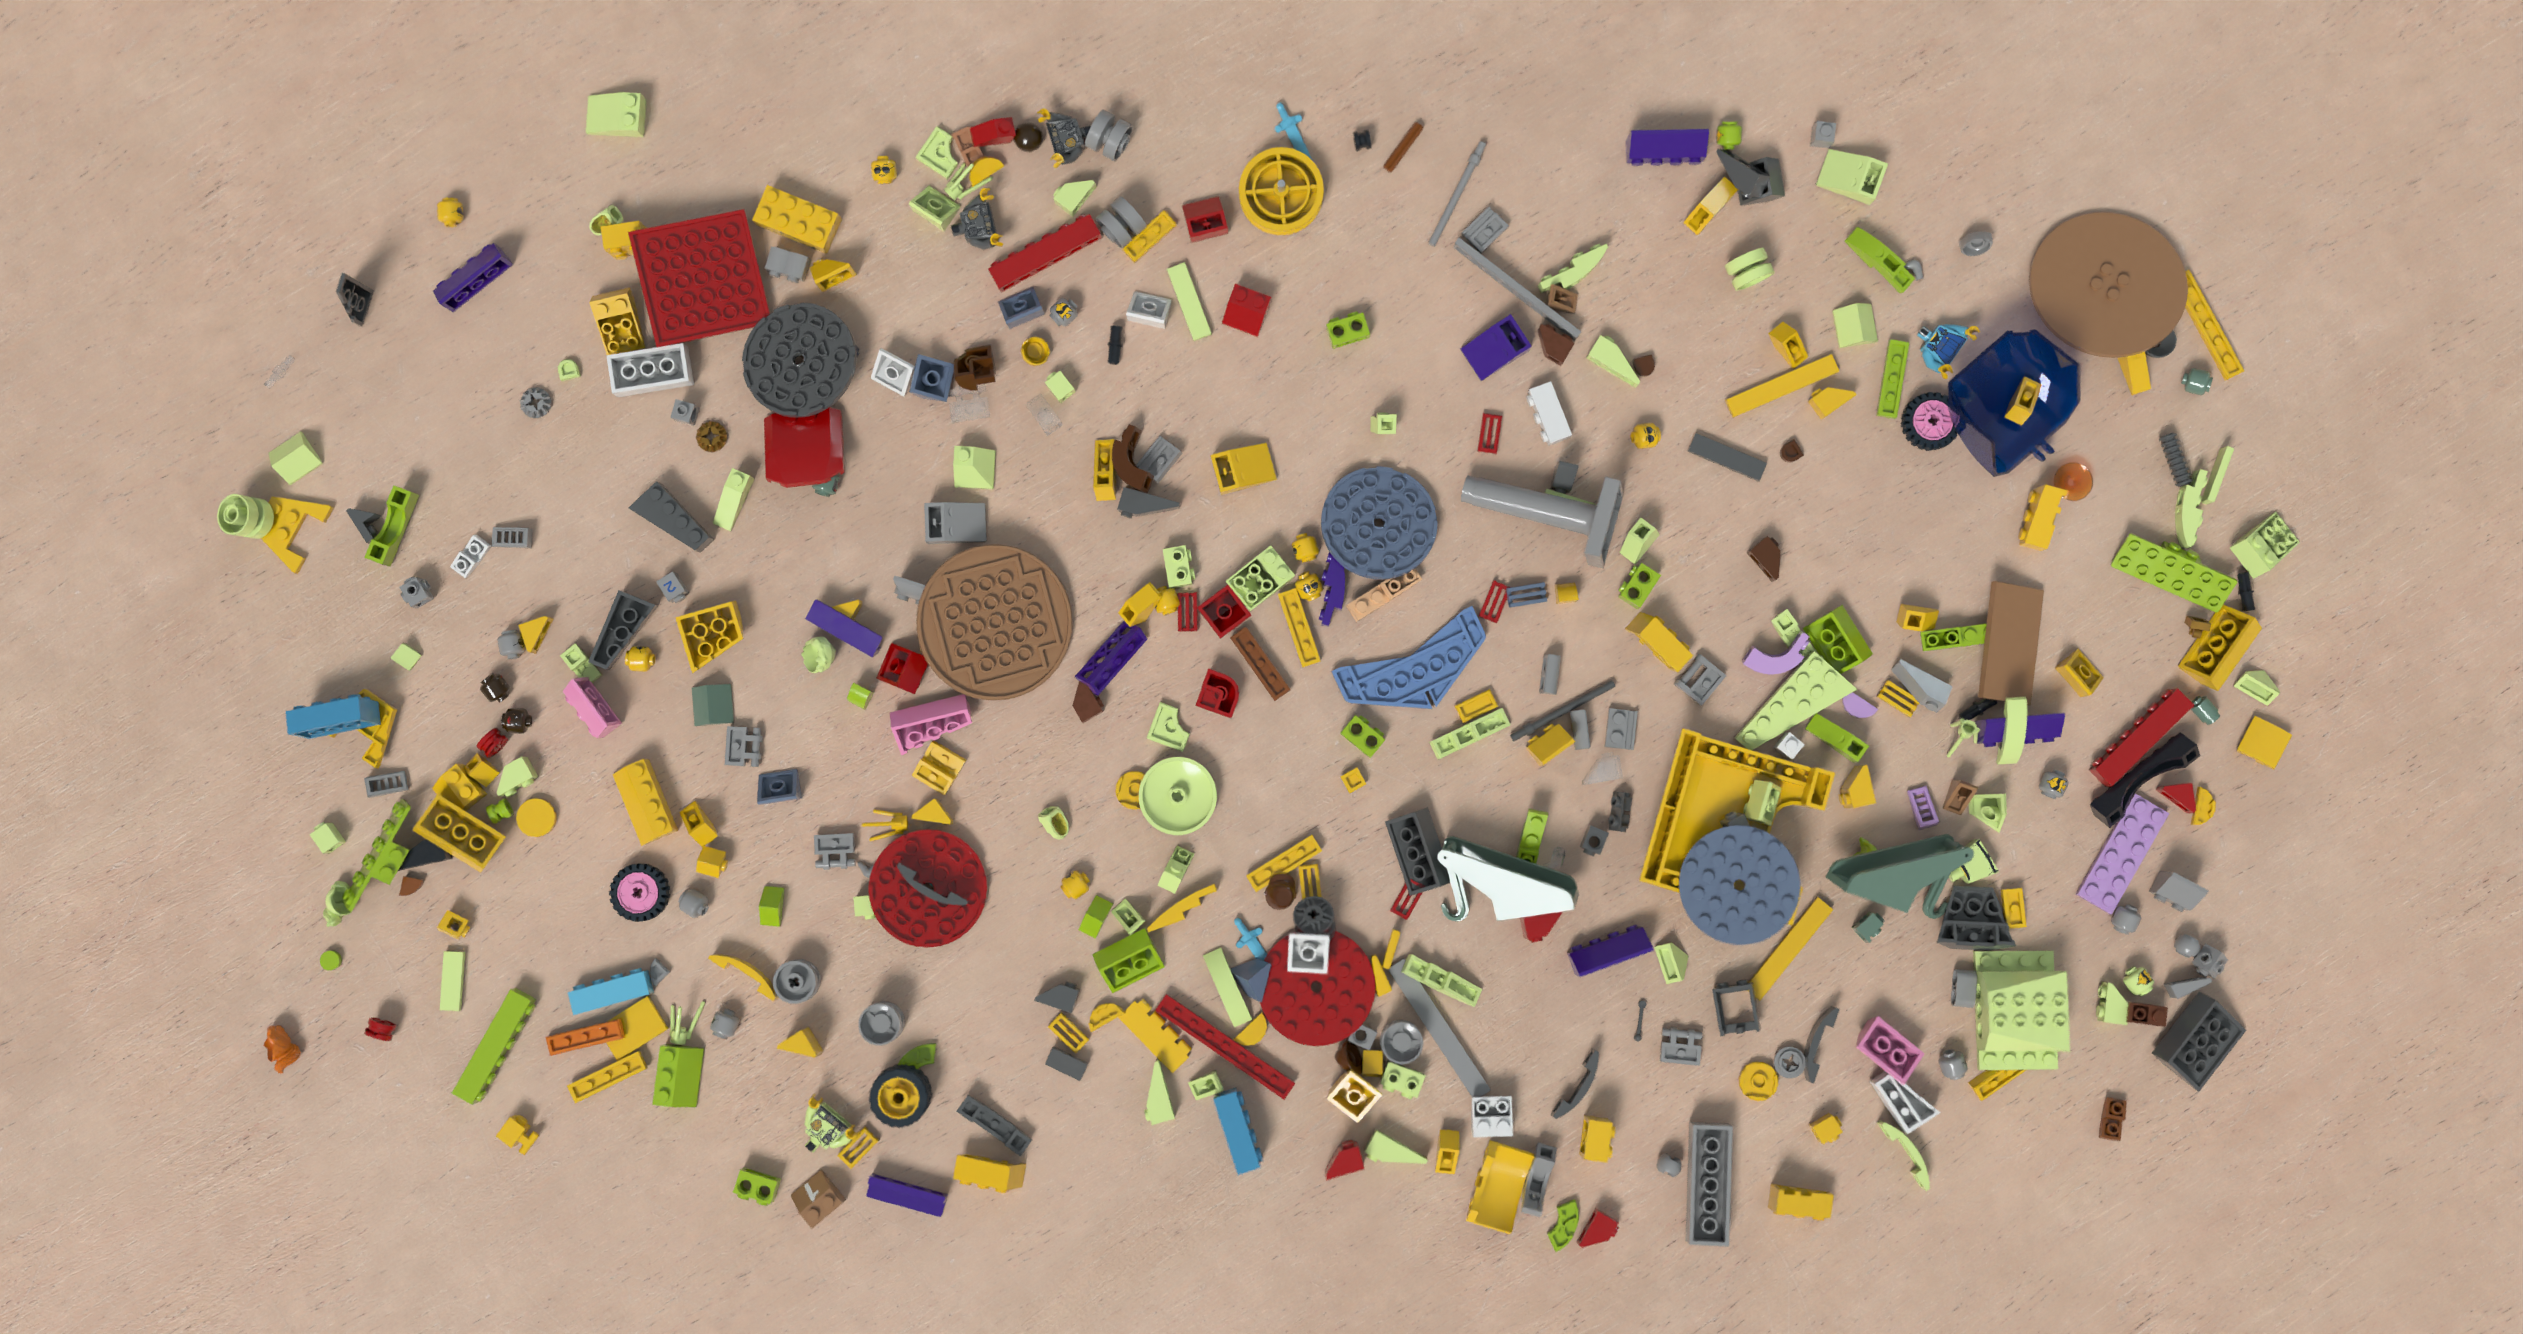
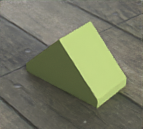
M1126 899L1111 911L1130 935L1146 921Z
M1216 1070L1188 1082L1195 1100L1220 1093L1224 1089Z

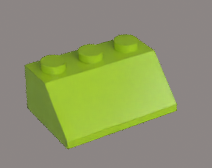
M1843 605L1826 613L1803 628L1805 633L1809 635V639L1818 654L1840 674L1864 662L1873 655Z
M1145 928L1092 954L1100 974L1112 993L1165 967Z
M663 1044L660 1046L652 1105L697 1107L704 1048L674 1044Z

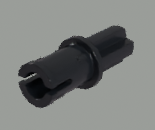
M1113 325L1110 327V342L1107 343L1109 346L1108 363L1118 365L1120 348L1123 347V344H1121L1123 327Z
M2249 572L2239 573L2237 575L2240 589L2238 594L2241 596L2242 611L2255 610L2254 590L2251 587Z
M1985 698L1978 702L1974 701L1972 706L1959 713L1960 719L1971 720L1978 715H1983V712L1996 705L1997 701Z

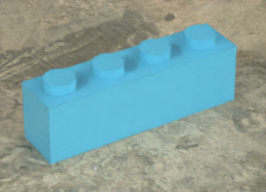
M639 968L631 970L628 976L623 977L622 973L613 975L610 981L604 982V979L592 981V986L585 987V984L574 986V991L567 992L573 1015L648 995L654 993L649 971H642Z

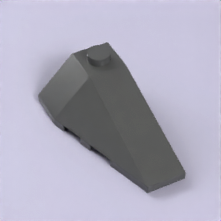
M342 273L336 293L351 322L362 327L374 290L349 275Z

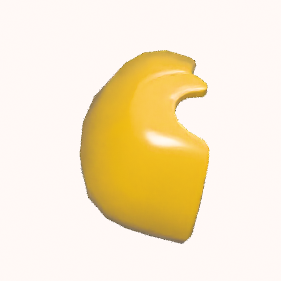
M1033 336L1023 342L1020 352L1022 359L1027 364L1039 366L1047 361L1050 349L1044 339Z

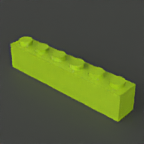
M517 988L510 989L452 1094L471 1105L484 1099L487 1094L485 1090L488 1084L491 1085L497 1076L495 1074L497 1068L504 1064L506 1052L511 1050L516 1042L515 1036L525 1027L526 1023L524 1020L527 1015L530 1016L534 1011L535 998Z

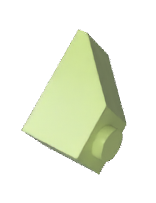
M1093 180L1065 183L1063 187L1060 186L1053 195L1055 196L1053 198L1054 202L1073 217L1096 189V183Z

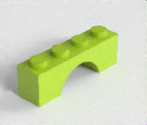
M393 485L386 503L388 511L385 523L379 534L371 540L364 558L391 567L419 498L418 494Z

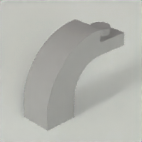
M1538 1142L1533 1153L1534 1159L1524 1183L1521 1212L1541 1217L1545 1190L1555 1164L1557 1148Z

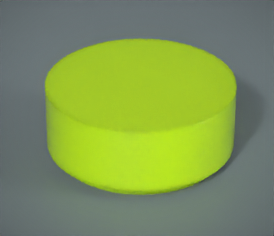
M333 950L324 952L320 957V965L325 970H335L342 962L341 955Z

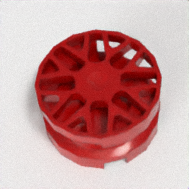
M494 728L486 733L477 744V748L481 751L483 750L487 758L497 754L508 742V738L505 735H501V731L498 728Z
M371 1017L368 1020L369 1026L365 1028L364 1034L378 1040L391 1041L393 1037L391 1035L392 1031H395L397 1025L387 1020L384 1021L380 1020V1018Z

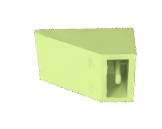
M1829 149L1816 186L1870 205L1876 199L1888 163L1867 156Z
M2274 512L2238 539L2230 549L2254 579L2270 571L2300 542L2277 512Z
M1270 545L1225 582L1247 609L1252 611L1293 580L1295 574Z

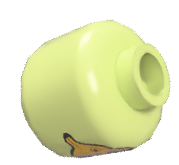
M2133 966L2125 971L2126 976L2123 982L2133 995L2143 996L2153 989L2154 980L2144 967L2136 968Z

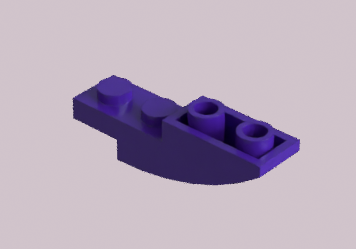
M1330 552L1326 561L1330 565L1328 570L1324 569L1321 581H1325L1324 586L1331 588V591L1326 590L1324 601L1327 602L1326 609H1321L1319 620L1322 621L1321 625L1329 627L1333 609L1341 611L1345 593L1344 567L1336 561Z

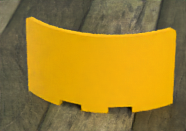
M1490 1140L1482 1158L1481 1171H1478L1474 1186L1476 1188L1473 1197L1470 1199L1466 1221L1511 1234L1521 1192L1534 1159V1154Z

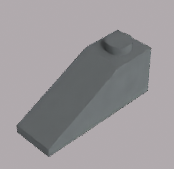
M1717 149L1718 157L1734 186L1742 191L1741 195L1750 199L1752 197H1760L1771 176L1731 151Z
M1124 487L1117 510L1121 512V516L1132 518V516L1139 517L1176 510L1180 508V503Z

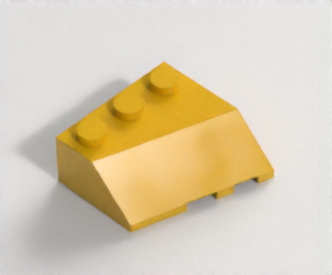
M736 600L675 617L692 674L744 639L742 618Z

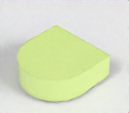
M565 359L559 363L558 373L561 381L581 377L579 367L573 360Z

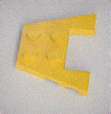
M272 496L268 503L271 505L274 513L273 525L268 534L261 539L293 573L298 574L306 558L289 550L294 538L308 514L326 523L334 507Z
M363 689L358 693L360 697H370V700L379 703L381 725L357 729V731L373 741L362 759L374 768L379 769L397 709L368 689ZM332 734L329 736L335 738L337 734Z

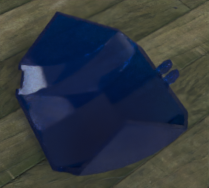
M2037 330L2015 333L2013 331H2006L1948 382V411L1953 425L1970 453L1993 477L2010 473L2031 453L2036 459L2044 462L2046 458L2037 448L2041 446L2049 454L2055 452L2046 440L2067 423L2081 401L2080 364ZM2025 376L2042 384L2032 414L2023 425H2020L2004 416L2009 402Z

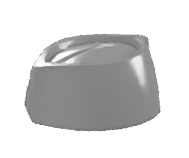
M1983 231L1969 233L1959 241L1961 253L1967 256L1981 255L1987 252L1993 244L1991 233Z

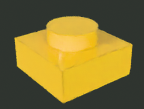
M1358 768L1340 776L1349 794L1366 785Z

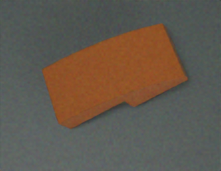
M2109 1097L2105 1099L2099 1138L2117 1142L2121 1141L2122 1121H2125L2127 1101Z

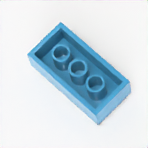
M359 694L349 695L347 699L343 700L342 698H333L328 703L314 702L309 707L295 706L293 710L285 711L288 734L306 739L381 725L379 703L370 700V697H360Z
M1235 1087L1214 1094L1213 1100L1237 1174L1240 1175L1261 1168L1263 1156L1260 1147L1256 1148L1255 1146L1257 1142L1255 1131L1250 1129L1248 1125L1251 1123L1248 1110L1243 1109L1242 1105H1244L1245 1101L1242 1092H1238Z

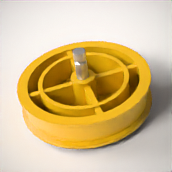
M1276 147L1262 151L1248 162L1241 174L1239 200L1243 213L1256 228L1268 234L1290 235L1303 230L1313 222L1322 206L1324 185L1321 173L1316 164L1307 155L1298 150Z

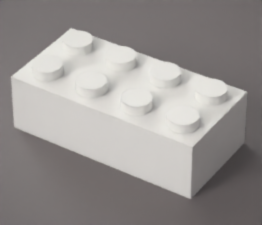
M684 343L606 355L612 394L617 397L694 385L689 347Z

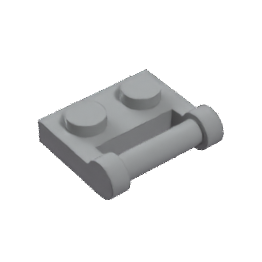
M1698 654L1695 657V662L1680 680L1677 679L1674 685L1702 706L1726 675L1705 657ZM1701 665L1706 667L1705 671L1689 688L1686 683Z

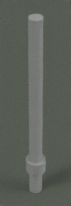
M1480 141L1474 154L1470 155L1469 163L1428 242L1429 245L1435 247L1474 168L1481 161L1480 157L1486 147V143Z

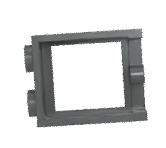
M1746 979L1736 981L1735 985H1729L1728 982L1716 984L1717 987H1714L1712 991L1720 1036H1725V1034L1729 1033L1741 1034L1751 1030L1760 1031L1761 1025L1753 982L1748 983ZM1749 990L1754 1021L1725 1025L1720 994Z

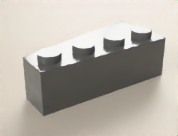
M657 481L628 507L699 553L714 541L711 535L676 498Z
M618 590L588 662L610 670L658 606Z

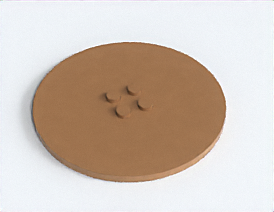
M2107 212L2089 213L2062 223L2049 233L2039 246L2032 260L2029 275V288L2033 305L2046 327L2057 338L2072 348L2099 357H2128L2153 348L2162 342L2176 327L2187 302L2188 285L2186 272L2174 247L2150 225L2123 214Z
M981 545L955 554L932 574L919 599L916 613V631L926 662L944 683L954 690L973 698L994 701L1007 700L1033 691L1049 679L1057 670L1070 643L1072 611L1063 584L1053 570L1041 559L1025 550L1008 545Z

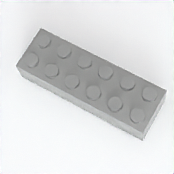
M1689 1122L1685 1241L1689 1245L1729 1246L1733 1126L1728 1123Z

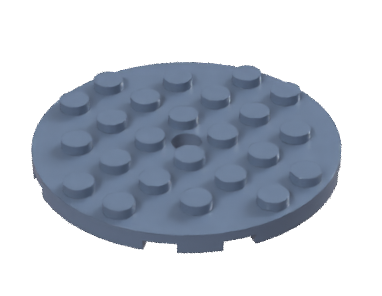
M1377 466V468L1355 470L1344 476L1334 485L1322 509L1321 531L1329 552L1339 564L1359 576L1382 580L1407 574L1424 561L1434 544L1438 521L1435 513L1436 509L1430 495L1417 480L1406 473L1403 474L1395 471L1393 468ZM1378 518L1382 519L1384 521V526H1375L1374 520Z
M1728 826L1710 832L1691 848L1681 868L1679 891L1687 915L1702 932L1723 943L1749 945L1772 937L1789 922L1796 910L1800 897V877L1792 855L1777 838L1763 830L1750 826ZM1738 879L1745 882V888L1742 891H1737L1734 888V882Z

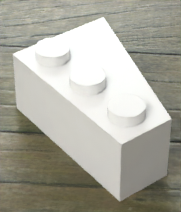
M1886 1071L1869 1081L1901 1131L1907 1134L1941 1113L1906 1084L1902 1085Z

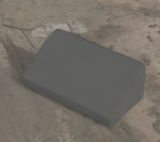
M1054 1046L1045 1065L1078 1081H1081L1089 1064Z

